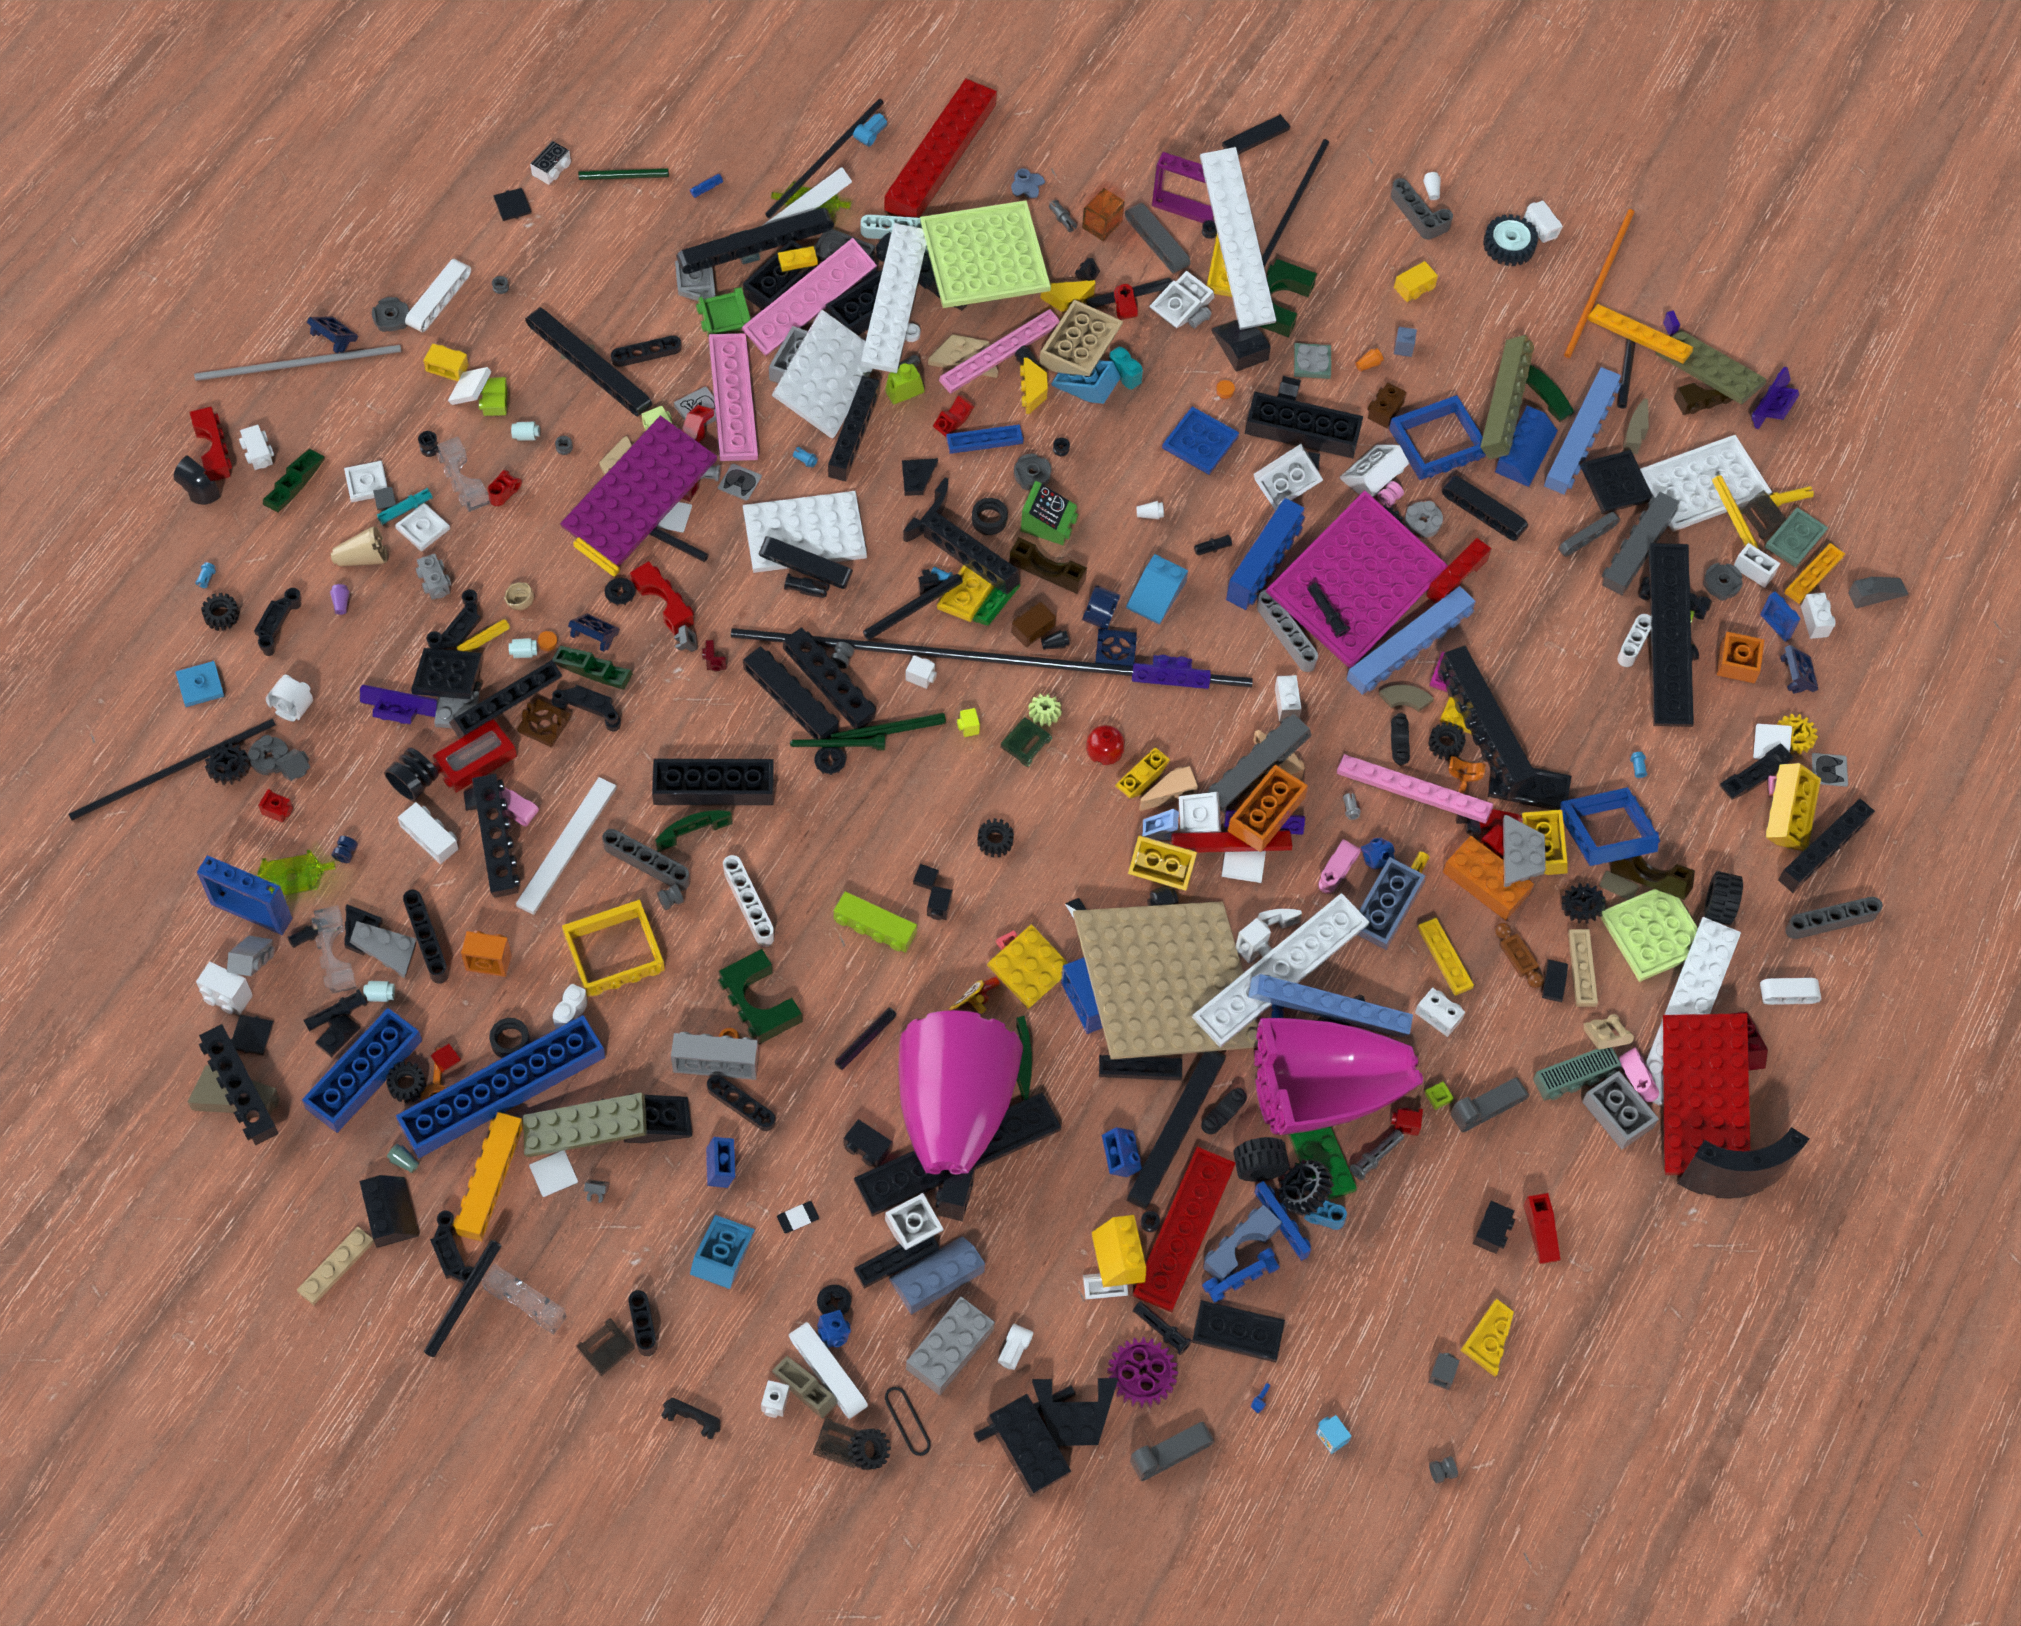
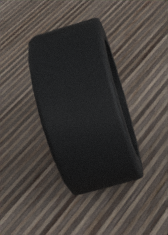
M983 498L973 506L972 524L981 534L996 535L1006 527L1008 520L1007 507L1000 500ZM984 510H995L1001 515V519L995 523H985L979 519V513Z
M516 1018L501 1019L490 1030L489 1040L491 1047L498 1057L504 1058L530 1044L527 1026ZM507 1029H516L521 1033L522 1041L514 1048H503L497 1041L501 1032Z

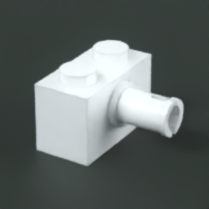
M1256 918L1239 932L1235 948L1248 963L1252 962L1260 954L1264 957L1273 950L1268 945L1271 931L1267 924L1260 922Z

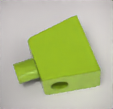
M906 363L900 365L897 373H889L885 392L893 405L925 392L921 376L915 366Z

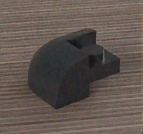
M186 455L175 468L173 474L174 481L188 492L192 502L201 505L215 502L221 497L215 481L210 482L204 473L206 470Z

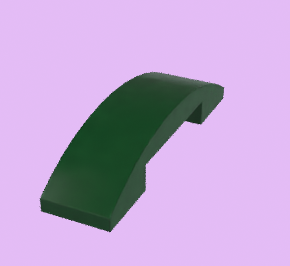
M1530 365L1526 383L1549 405L1548 411L1559 422L1574 413L1572 406L1556 384L1539 369Z
M711 810L686 816L668 826L655 839L656 849L660 852L676 846L677 837L711 825L714 831L731 825L732 814L730 811Z

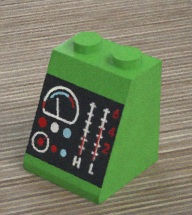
M1035 481L1022 510L1021 532L1064 545L1065 540L1071 537L1072 524H1076L1079 514L1076 513L1077 505L1040 482Z

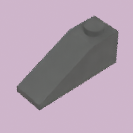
M1868 577L1856 580L1848 592L1855 608L1892 600L1909 594L1901 578Z

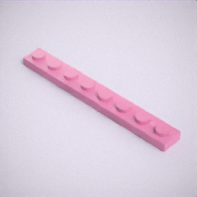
M1051 309L1047 310L940 376V383L950 394L1014 355L1020 347L1024 345L1027 347L1053 331L1060 320Z
M1345 754L1337 769V774L1485 824L1493 809L1492 803Z

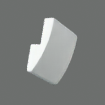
M1266 851L1225 852L1221 877L1261 883Z

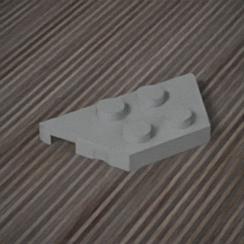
M678 260L675 261L678 295L698 301L699 297H703V299L715 297L712 267L685 274Z
M1505 815L1503 818L1504 887H1508L1511 883L1522 882L1530 877L1544 874L1545 835Z

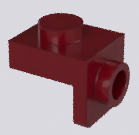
M706 640V648H702V659L706 660L707 670L716 672L726 670V657H715L714 640Z

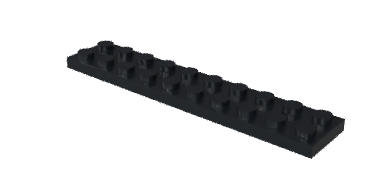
M1650 543L1653 726L1693 727L1689 544Z
M1043 1092L1007 1109L997 1132L974 1164L973 1168L975 1170L1061 1131L1062 1127ZM914 1150L855 1177L854 1182L873 1217L943 1185L945 1180L956 1174L950 1173L949 1170H942L939 1174L926 1173Z

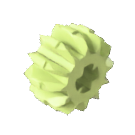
M1041 693L1038 698L1033 697L1032 703L1029 704L1028 708L1029 717L1033 718L1034 724L1040 722L1041 727L1044 723L1049 727L1052 722L1057 723L1058 717L1061 716L1062 712L1061 704L1057 702L1056 696L1050 698L1049 693L1046 697H1043Z

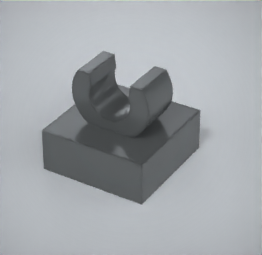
M685 625L678 628L679 634L675 635L674 639L678 642L680 641V643L675 645V648L678 650L686 648L691 652L697 650L696 633Z
M588 1179L584 1186V1191L589 1192L587 1194V1201H591L592 1194H597L599 1196L598 1203H601L604 1200V1194L609 1190V1182Z

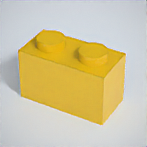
M1424 261L1398 275L1395 280L1394 289L1406 302H1409L1412 299L1419 298L1421 294L1427 291H1432L1436 286L1438 275Z
M433 343L423 360L426 372L459 381L462 373L466 372L469 366L467 354L464 352L455 351L444 345Z

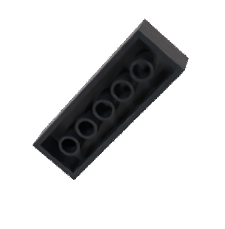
M1254 392L1245 434L1295 446L1302 444L1304 448L1353 459L1364 416Z
M653 759V805H774V759Z

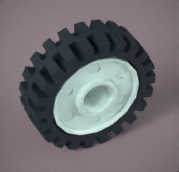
M1506 214L1502 215L1501 218L1499 216L1496 217L1495 220L1488 224L1484 235L1483 245L1489 257L1492 256L1493 261L1498 259L1499 264L1505 262V266H1509V263L1512 266H1516L1517 262L1519 265H1522L1523 262H1528L1533 257L1538 243V232H1536L1535 226L1532 227L1530 221L1526 223V218L1520 220L1518 215H1516V218H1513V214H1509L1508 218Z

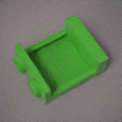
M742 287L735 288L733 293L703 299V297H699L698 304H696L698 315L701 314L703 321H701L702 330L707 333L708 337L709 334H724L741 330L751 320Z

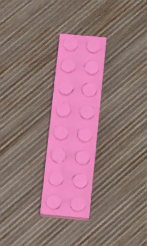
M852 238L746 323L742 330L766 357L783 343L792 326L801 329L816 317L821 310H824L826 304L848 291L874 270L877 265Z
M709 334L720 461L758 460L746 334Z

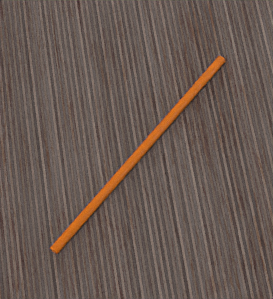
M1628 209L1564 353L1566 358H1570L1633 218L1635 213L1633 209Z

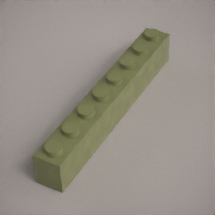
M1526 335L1508 339L1505 343L1481 443V449L1489 460L1506 456L1510 453L1534 351V345Z

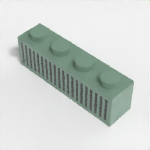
M1612 1047L1600 1050L1595 1049L1537 1071L1533 1081L1544 1101L1548 1099L1556 1100L1566 1092L1574 1093L1580 1090L1582 1086L1587 1084L1588 1086H1593L1601 1079L1609 1078L1619 1071L1621 1063Z

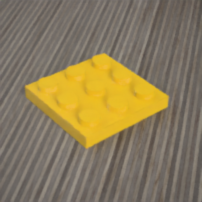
M1031 924L987 963V966L1030 1009L1061 981L1063 965L1068 964V962Z

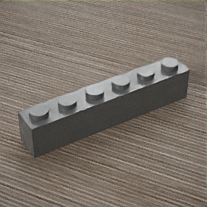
M1659 492L1656 498H1651L1648 504L1649 509L1647 512H1642L1639 524L1632 527L1630 531L1631 536L1623 541L1620 553H1615L1610 568H1605L1602 574L1604 578L1602 586L1623 596L1649 556L1650 543L1658 542L1677 513L1680 501L1662 492Z
M1294 713L1290 717L1287 716L1276 730H1271L1267 734L1263 742L1257 743L1252 748L1251 753L1243 756L1232 770L1226 771L1223 778L1218 783L1212 784L1207 792L1219 793L1220 811L1224 814L1227 810L1231 811L1259 785L1274 765L1279 767L1312 736L1310 728Z

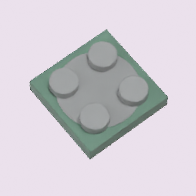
M1295 343L1294 377L1330 379L1331 345Z

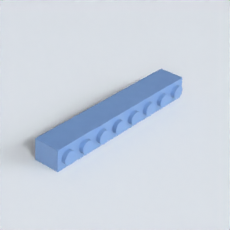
M1600 368L1547 475L1544 487L1565 495L1567 489H1572L1575 482L1573 477L1574 475L1578 476L1581 470L1580 462H1585L1589 453L1587 448H1592L1595 441L1593 436L1598 434L1602 424L1600 421H1605L1609 412L1606 409L1608 406H1612L1615 400L1613 395L1614 393L1618 394L1622 384L1619 383L1621 375L1605 368Z
M1459 586L1350 668L1346 680L1362 695L1367 691L1371 692L1375 689L1377 683L1381 680H1387L1394 670H1400L1405 665V662L1409 659L1413 660L1419 654V651L1423 648H1429L1436 638H1442L1447 630L1455 628L1461 619L1471 616L1474 612L1473 608L1476 601Z
M1263 974L1256 975L1251 980L1249 998L1396 1037L1410 1034L1413 1014Z

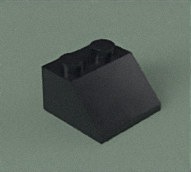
M972 1167L969 1173L957 1174L945 1180L943 1188H938L935 1207L939 1208V1216L963 1222L974 1184L975 1168Z

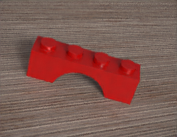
M212 406L190 411L196 437L212 442L209 451L201 456L206 476L210 482L231 477L229 472L232 469L230 458L225 457V454H228L226 443L221 441V439H225L222 428L217 426L221 424L218 413L213 412Z
M1476 538L1429 585L1426 597L1435 604L1458 588L1471 572H1477L1488 561L1492 548Z
M648 561L630 572L631 582L642 596L656 595L666 601L667 606L663 611V620L674 636L679 634L678 628L684 625L689 628L694 624L692 608L683 603L681 595L673 591L672 585L667 579H663L657 566L653 567Z

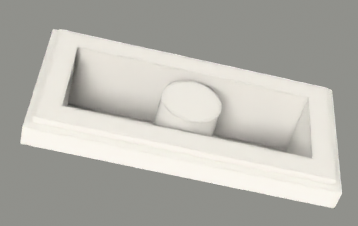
M1100 1273L1083 1275L1085 1299L1128 1296L1127 1285L1103 1288Z

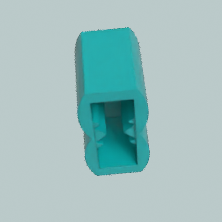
M1119 346L1109 353V361L1114 363L1121 377L1120 381L1125 387L1132 390L1142 383L1143 368L1139 362L1131 358L1126 349Z

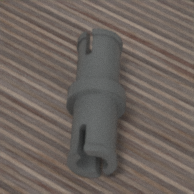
M1058 200L1052 201L1055 206L1050 203L1049 208L1056 215L1057 221L1062 223L1068 232H1073L1074 230L1070 225L1076 229L1077 223L1071 218L1070 212L1064 209Z

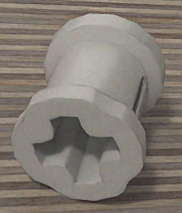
M721 465L711 466L700 480L707 478L719 482Z

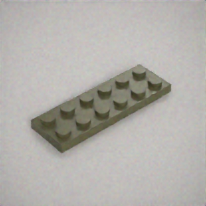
M1682 330L1677 331L1671 337L1693 347V352L1684 364L1656 352V355L1741 405L1766 384V378Z
M637 1093L523 1115L524 1155L526 1157H533L647 1135L645 1095Z

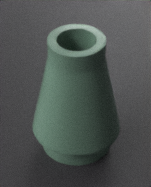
M394 1145L387 1154L390 1163L410 1173H413L420 1164L403 1145Z

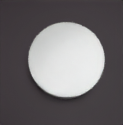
M909 323L905 340L915 342L920 338V328L916 324Z

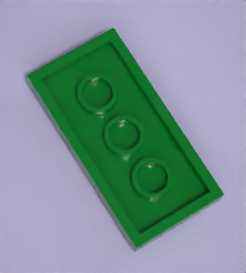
M1331 1127L1288 1134L1300 1164L1302 1159L1307 1161L1311 1159L1321 1162L1329 1169L1334 1184L1330 1188L1333 1194L1328 1195L1329 1200L1356 1192L1357 1187Z

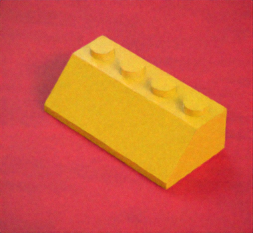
M1800 763L1779 765L1769 823L1766 829V838L1778 846L1804 851L1809 846L1821 778Z

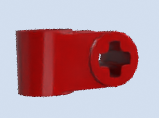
M1129 284L1117 286L1114 290V298L1118 319L1125 320L1138 317L1133 288ZM1120 291H1127V294H1120Z
M503 470L488 486L489 502L493 506H502L520 489L522 480L510 475L509 471Z

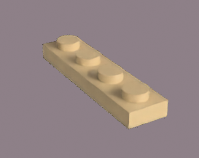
M1569 929L1568 939L1576 1007H1596L1598 999L1590 930Z
M357 1226L297 1289V1292L314 1306L374 1243L373 1239Z

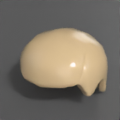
M518 582L510 585L506 590L504 599L510 608L521 611L527 609L533 603L534 592L527 583Z

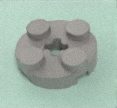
M1417 502L1407 508L1404 521L1406 528L1411 533L1420 534L1419 537H1431L1437 534L1441 528L1443 515L1434 502ZM1426 517L1427 522H1424V520H1420V518Z

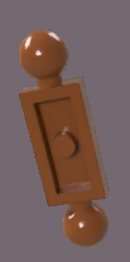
M1498 924L1495 928V934L1498 938L1504 939L1499 945L1519 976L1527 975V982L1530 987H1541L1544 982L1543 976L1535 972L1538 970L1539 965L1518 933L1511 936V928L1508 924Z

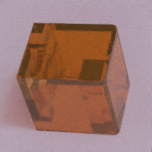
M1103 188L1084 207L1082 228L1104 241L1123 222L1125 201Z

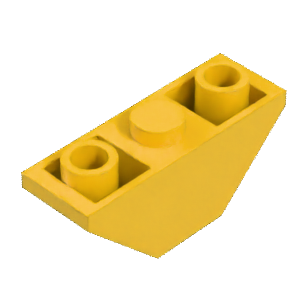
M1095 280L1050 283L1051 290L1041 292L1040 298L1060 312L1067 311L1074 300L1085 304L1086 299L1094 295Z
M1024 358L1023 365H1020V376H1024V380H1021V392L1025 393V396H1022V407H1025L1026 414H1030L1047 399V372L1029 358Z
M1155 747L1116 783L1115 787L1129 798L1143 795L1157 781L1170 759Z

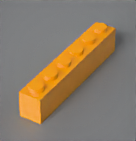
M497 1112L496 1118L491 1120L489 1137L483 1141L482 1156L476 1160L475 1175L469 1179L468 1188L470 1189L467 1196L464 1195L462 1198L460 1215H457L454 1220V1227L458 1236L483 1241L523 1130L522 1118Z

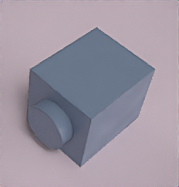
M1398 327L1394 354L1412 357L1417 329Z

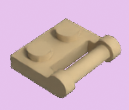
M1616 1014L1610 1015L1608 1019L1592 1020L1591 1022L1584 1023V1031L1598 1050L1630 1044L1634 1039L1632 1033L1624 1028L1621 1024V1019ZM1611 1028H1615L1619 1035L1615 1036Z

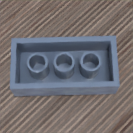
M1389 857L1359 910L1369 921V924L1357 935L1387 950L1423 887L1426 875Z

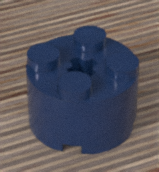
M1096 585L1082 621L1107 630L1121 595Z

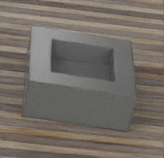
M392 487L373 490L377 510L396 505Z

